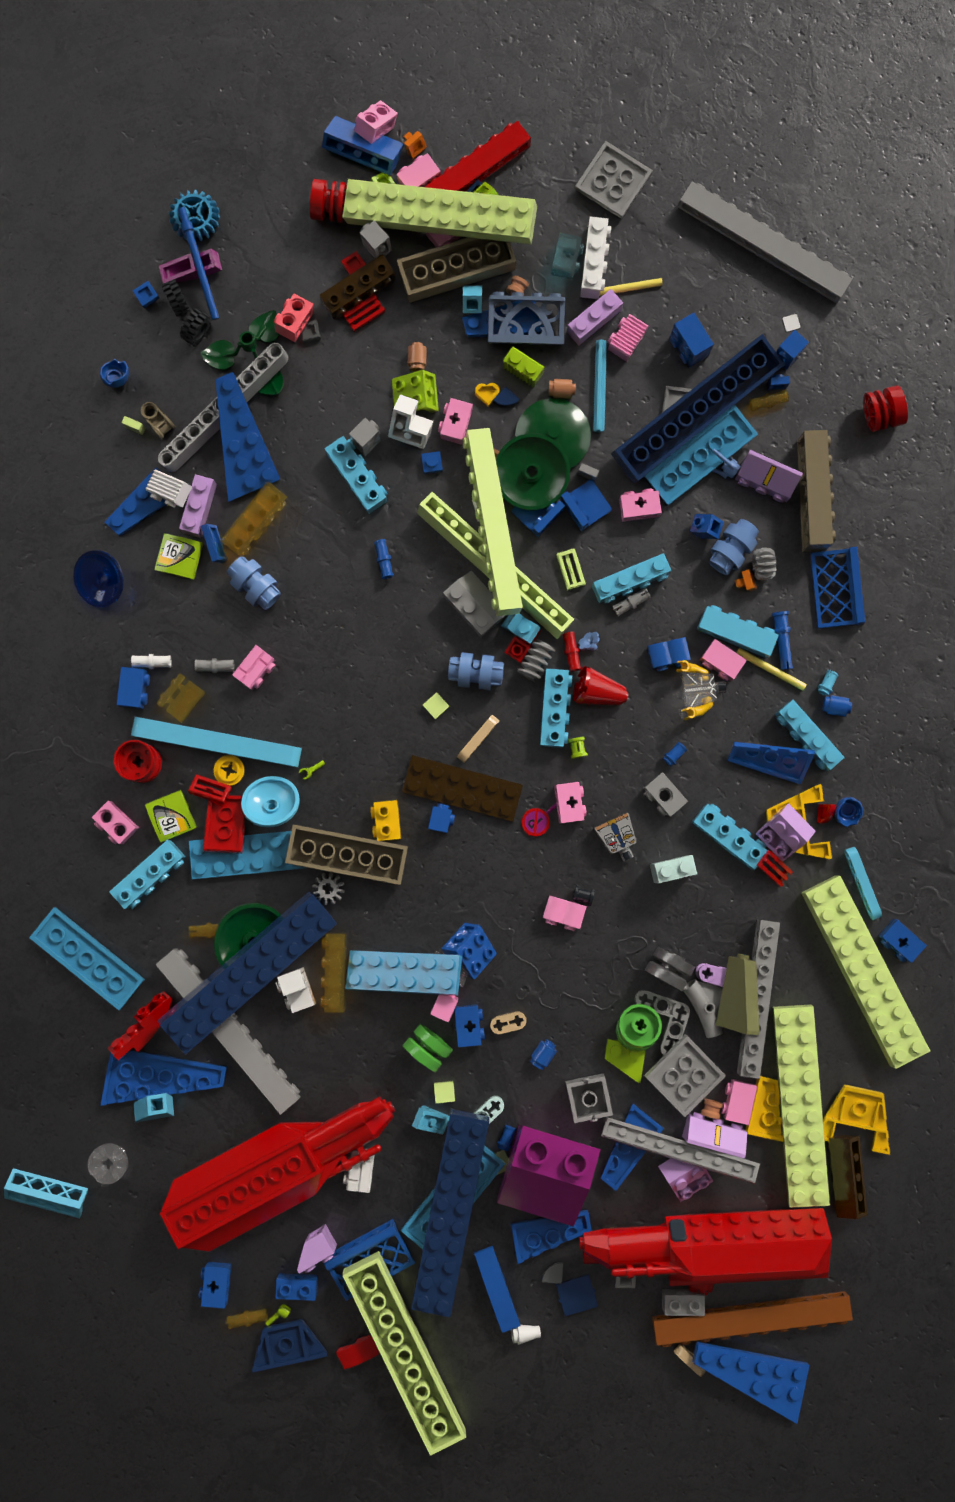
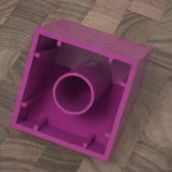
M518 1125L496 1202L574 1226L590 1190L601 1149Z

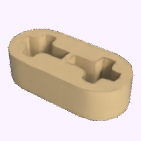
M519 1011L499 1015L491 1020L490 1027L496 1034L519 1030L526 1025V1017ZM516 1015L519 1018H523L519 1026L516 1023H509V1021L515 1019ZM496 1020H500L501 1023H508L502 1026V1030L493 1027L496 1024Z
M679 1343L673 1350L674 1353L697 1375L702 1377L706 1370L695 1365L692 1362L694 1354Z

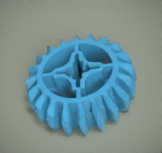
M187 190L186 196L180 193L181 199L174 198L175 204H171L170 208L172 211H169V216L171 217L169 221L173 225V230L177 231L179 237L183 236L187 241L186 235L181 228L182 223L180 222L178 212L179 208L185 207L188 219L192 222L193 227L199 226L195 227L192 231L195 240L199 238L202 241V236H206L209 239L208 233H215L213 227L219 226L217 221L220 220L218 214L220 211L216 207V201L212 200L210 195L205 196L203 191L199 195L197 190H194L193 194ZM208 209L209 215L205 221L203 215L205 214L204 211Z

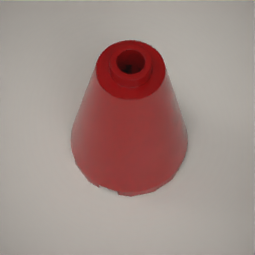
M583 666L578 674V677L581 678L578 683L575 682L573 701L575 703L622 705L623 702L627 701L628 692L625 686L590 667Z

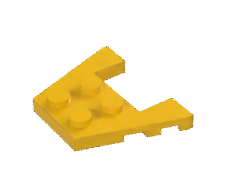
M816 785L766 809L767 822L788 803L806 821L804 804L824 801L822 785ZM808 841L794 852L832 859L830 841L810 844Z
M844 1084L823 1118L824 1140L829 1142V1138L833 1137L836 1123L875 1131L871 1150L890 1155L884 1094Z

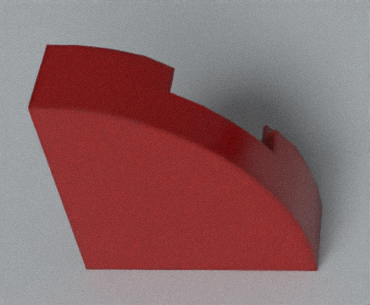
M819 804L817 823L824 824L829 822L835 813L836 805Z

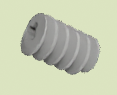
M537 639L538 642L532 643L535 649L531 648L528 650L530 655L525 656L527 662L521 663L524 669L519 668L517 670L520 675L535 682L534 678H541L537 673L538 671L544 672L541 665H548L545 658H552L548 652L556 651L549 644Z

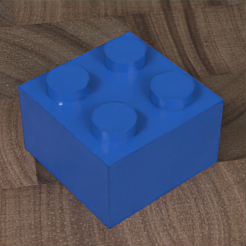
M695 313L674 324L670 335V342L674 348H678L680 358L684 364L687 363L690 368L709 356L714 343Z

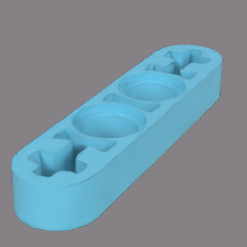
M851 847L844 850L871 920L882 917L881 909L857 849Z

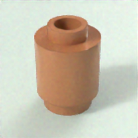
M414 342L408 346V366L412 372L424 370V367H426L427 348L420 342Z
M554 379V381H549V396L571 399V396L575 395L576 384H573L572 380Z

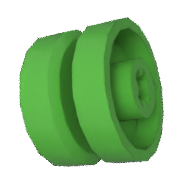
M636 1004L624 1010L616 1024L618 1041L630 1051L641 1052L649 1049L661 1034L662 1023L660 1016L648 1005Z
M420 1023L414 1030L415 1036L420 1041L409 1037L403 1044V1047L419 1063L436 1072L442 1063L435 1054L442 1058H447L453 1049L433 1031Z

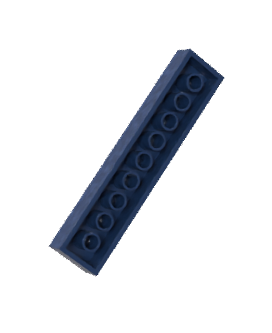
M761 334L614 450L611 455L634 484L783 367L785 363L765 336Z
M307 892L157 1020L159 1025L184 1054H187L337 924L316 897L312 893Z
M451 1109L411 1310L445 1317L451 1316L489 1126L488 1116Z

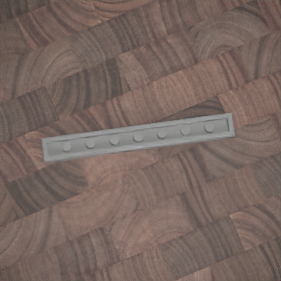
M608 1117L606 1118L601 1137L752 1184L756 1182L760 1166L759 1163L690 1144L684 1140Z

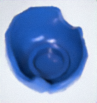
M113 359L111 362L105 363L100 370V378L103 383L112 388L123 386L129 378V369L124 360L119 362Z
M846 797L838 801L834 815L841 825L848 827L858 824L863 816L864 809L860 801L853 797Z

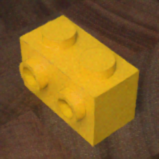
M398 801L374 802V807H371L372 819L375 818L376 826H373V837L377 838V841L401 839Z

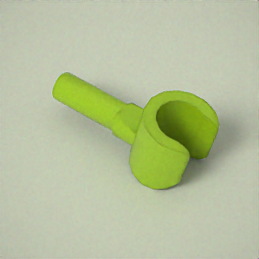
M322 760L310 768L300 769L299 773L306 770L308 775L303 779H309L312 773L325 765Z
M282 1304L265 1324L269 1326L279 1316L286 1319L291 1308Z

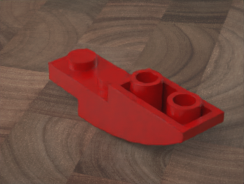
M162 991L155 995L149 1004L138 1010L134 1016L137 1023L130 1026L125 1034L115 1039L111 1046L107 1048L117 1060L132 1048L139 1052L160 1028L157 1020L168 1012L172 998Z

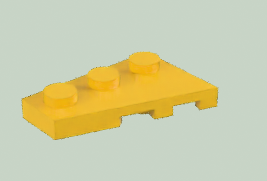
M760 1076V1079L757 1078L755 1085L757 1089L749 1125H746L745 1130L749 1135L784 1142L781 1132L782 1117H780L779 1109L780 1094L778 1080Z

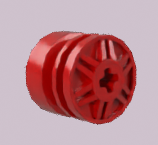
M313 180L310 195L311 220L324 221L326 213H329L330 222L335 221L337 214L338 223H344L343 210L347 182H341L338 190L337 181H333L331 189H328L327 180Z
M900 386L887 387L883 390V393L875 390L873 393L867 392L864 394V414L868 427L872 432H877L880 429L885 430L888 424L891 427H897L907 423L908 407L904 392Z
M140 740L124 742L117 748L114 754L113 763L115 770L120 776L136 783L152 781L158 776L162 768L161 755L157 749ZM141 760H144V763H141L140 766H139V765H138V762H141Z

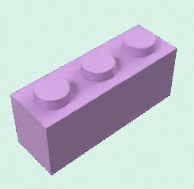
M610 289L568 324L567 333L578 346L581 345L622 310L623 302Z
M195 474L179 527L183 534L198 538L202 537L203 531L201 526L206 524L217 486L214 479Z

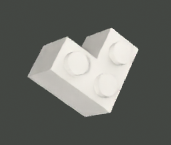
M400 395L393 408L388 437L424 449L431 434L433 421L416 415L418 400Z
M304 967L277 977V989L279 993H283V996L286 995L287 998L284 999L288 1010L291 1009L292 1013L316 1004Z

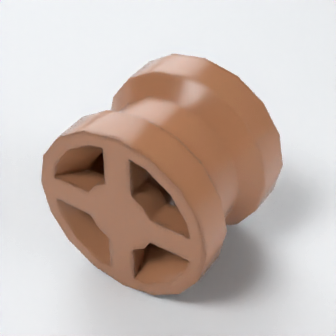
M512 276L511 284L507 286L506 292L511 296L512 292H521L524 296V290L528 288L529 283L519 276Z
M704 1098L705 1106L701 1110V1114L710 1118L720 1119L719 1111L723 1108V1103Z

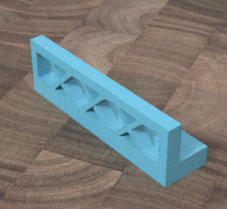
M14 1168L4 1187L5 1199L80 1218L82 1214V1205L88 1193V1188ZM15 1176L22 1177L25 1180L20 1185L12 1183ZM41 1182L44 1187L36 1190L32 1188L31 1184ZM60 1187L63 1192L55 1195L51 1193L50 1189ZM73 1192L82 1193L79 1201L71 1199L68 1194Z

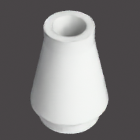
M521 1325L511 1329L512 1342L519 1345L540 1338V1327Z

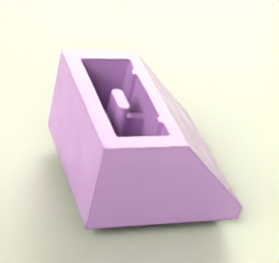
M788 803L760 828L756 835L783 862L805 845L816 831Z
M671 1158L658 1166L680 1202L689 1199L694 1193L706 1188L713 1182L706 1169Z
M326 1224L308 1234L297 1269L299 1274L303 1271L308 1273L316 1267L315 1264L322 1261V1263H325L333 1258L332 1254L335 1253L337 1243Z

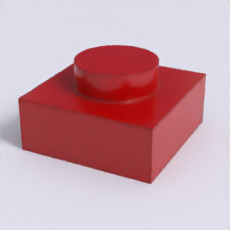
M357 251L341 261L349 275L366 265Z

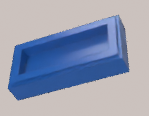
M212 524L202 525L201 528L212 562L223 563L227 561L217 526Z

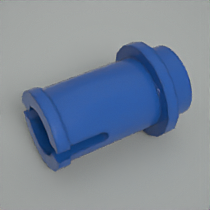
M677 742L668 754H664L663 760L669 766L676 765V761L687 751L686 747Z
M505 1125L501 1139L497 1143L499 1144L498 1148L509 1151L512 1148L511 1143L517 1129Z

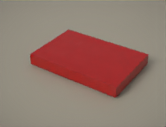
M229 795L228 799L226 798L225 805L208 800L203 851L243 854L246 817L241 806L242 796Z

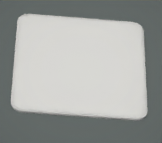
M797 314L783 317L786 331L800 328Z

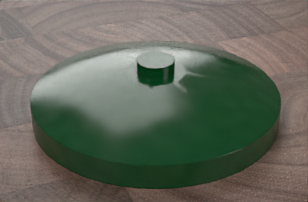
M558 398L543 399L529 406L519 418L515 437L528 433H537L555 440L565 451L569 460L570 470L583 460L591 440L589 422L584 413L573 403Z
M537 433L519 435L507 442L496 458L502 497L514 507L528 511L545 509L552 503L557 502L567 489L570 479L568 457L563 448L548 436Z
M261 903L242 904L227 912L218 923L213 940L214 952L220 965L222 966L281 914L274 908Z

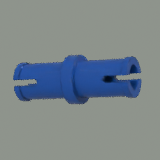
M377 540L374 542L378 556L376 561L380 565L382 579H390L394 577L390 563L392 558L388 554L386 540Z

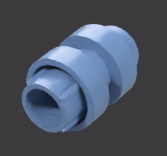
M740 519L737 524L730 523L723 532L725 540H717L710 549L713 556L710 558L709 564L724 575H728L732 569L738 570L745 561L743 553L750 554L758 544L755 538L759 530L745 519Z
M239 557L227 570V574L232 578L230 585L238 592L245 590L247 592L245 599L253 607L260 605L263 609L267 610L281 595L276 588L278 582L270 574L262 576L260 573L263 568L254 559L248 561L245 557Z
M462 652L461 657H450L448 680L458 681V687L470 688L471 682L479 683V689L491 690V685L502 686L504 663L495 662L494 656L483 655L482 660H474L473 653Z

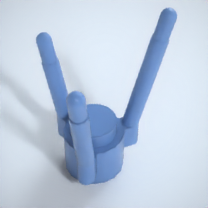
M713 449L712 452L724 464L721 466L723 471L715 468L712 472L721 475L725 479L727 476L733 478L741 466L732 457L726 459L716 449Z

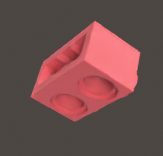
M293 294L291 299L288 298L284 303L282 313H278L274 319L275 332L296 342L314 314V304ZM291 323L292 325L286 326L284 324Z

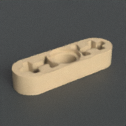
M491 715L458 754L457 758L465 763L500 720Z

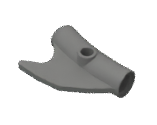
M693 979L686 984L683 992L693 1005L703 1026L706 1038L723 1034L721 1026L716 1025L723 988Z

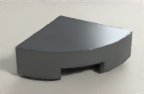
M317 319L309 322L302 333L303 343L321 339Z
M557 1262L550 1266L544 1272L542 1282L562 1284L563 1262Z

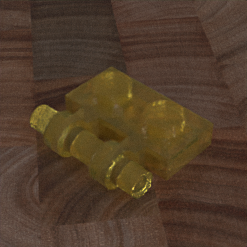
M181 673L176 678H173L170 682L172 684L168 689L160 694L161 698L157 701V704L163 707L168 702L170 706L166 711L180 722H183L206 692L190 680L185 686L181 684L186 678ZM178 688L179 690H181V692L177 695L175 699L171 698L173 693Z

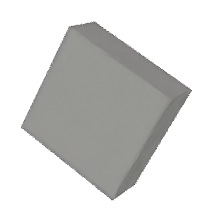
M583 463L578 471V475L589 480L591 479L594 482L599 473V470Z

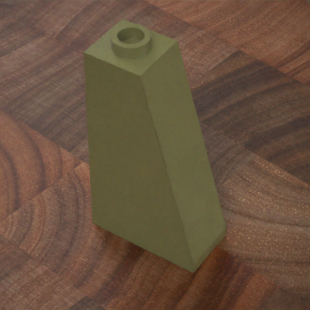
M738 953L737 957L729 956L716 1025L748 1035H759L756 961L750 960L748 955Z

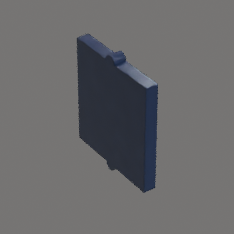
M589 1274L563 1281L562 1284H556L560 1296L559 1302L562 1303L565 1316L598 1307L594 1294L595 1288L592 1287Z

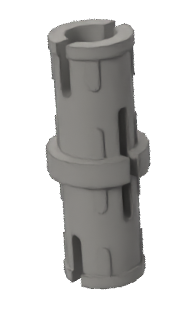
M646 587L633 595L629 594L626 596V599L613 605L612 608L616 615L620 616L631 608L635 609L638 604L650 599L651 596L647 592Z
M212 658V660H195V672H234V660H217V658Z

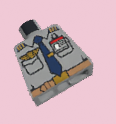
M628 813L593 828L610 854L619 851L623 861L634 857L629 846L636 843V838Z

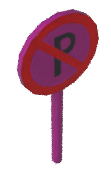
M555 803L546 812L539 808H532L526 811L522 817L524 831L534 837L545 834L550 826L548 814L557 807V804Z

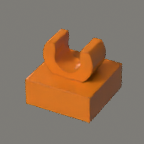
M419 131L413 135L408 132L403 136L406 140L404 145L408 155L413 159L427 147L423 135Z
M751 570L742 571L743 578L735 580L736 587H746L748 591L756 590L757 586L753 572Z

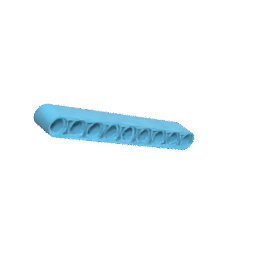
M139 717L134 718L131 732L133 737L292 767L299 766L302 750L299 747Z

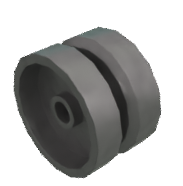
M657 947L653 956L663 963L660 966L650 961L645 971L683 991L687 982L677 974L680 972L686 976H691L695 967L687 963L679 955Z

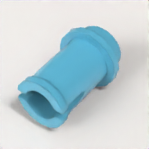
M827 670L822 683L818 685V692L826 696L832 693V687L839 675L834 671Z

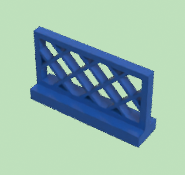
M858 547L811 553L818 629L864 625L865 614ZM846 554V562L842 567L833 561L837 555ZM823 556L828 560L823 569L816 565L815 557ZM830 563L839 568L833 577L824 571ZM841 571L848 575V581L844 586L835 580ZM822 573L831 579L825 587H822L817 581ZM832 582L841 587L835 596L826 590ZM843 590L850 594V600L846 604L837 598ZM823 592L833 598L827 606L819 601V597ZM834 600L843 606L837 615L828 609ZM845 608L852 613L851 621H844L839 617ZM825 611H828L835 617L830 623L822 624L821 616Z
M393 1219L336 1249L335 1253L332 1254L333 1258L324 1263L346 1301L353 1296L351 1292H346L344 1288L346 1282L342 1275L336 1274L334 1268L340 1265L345 1267L352 1265L354 1257L366 1258L370 1256L369 1252L373 1247L382 1248L381 1256H383L385 1249L394 1251L393 1261L383 1258L386 1264L391 1265L389 1270L391 1276L415 1264V1260ZM396 1236L398 1239L397 1248L386 1245L387 1240ZM398 1253L405 1254L409 1259L404 1263L395 1262Z

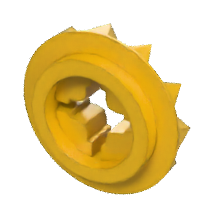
M225 755L215 763L214 776L218 782L232 786L241 781L244 776L245 767L236 756ZM232 763V769L237 773H230L227 778V772L222 767L229 768Z

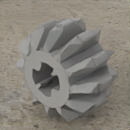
M771 548L756 549L752 558V571L757 580L772 579L777 570L775 552Z
M332 872L329 873L328 879L326 874L322 873L323 881L316 877L315 880L320 884L312 885L313 888H318V891L313 892V895L320 894L317 899L319 902L325 898L324 905H328L329 898L331 903L335 904L334 897L338 900L342 899L338 892L345 893L344 889H339V886H343L344 882L337 883L340 879L339 875L333 880ZM327 883H330V886L333 888V892L330 891V894H327V890H324V886H328Z

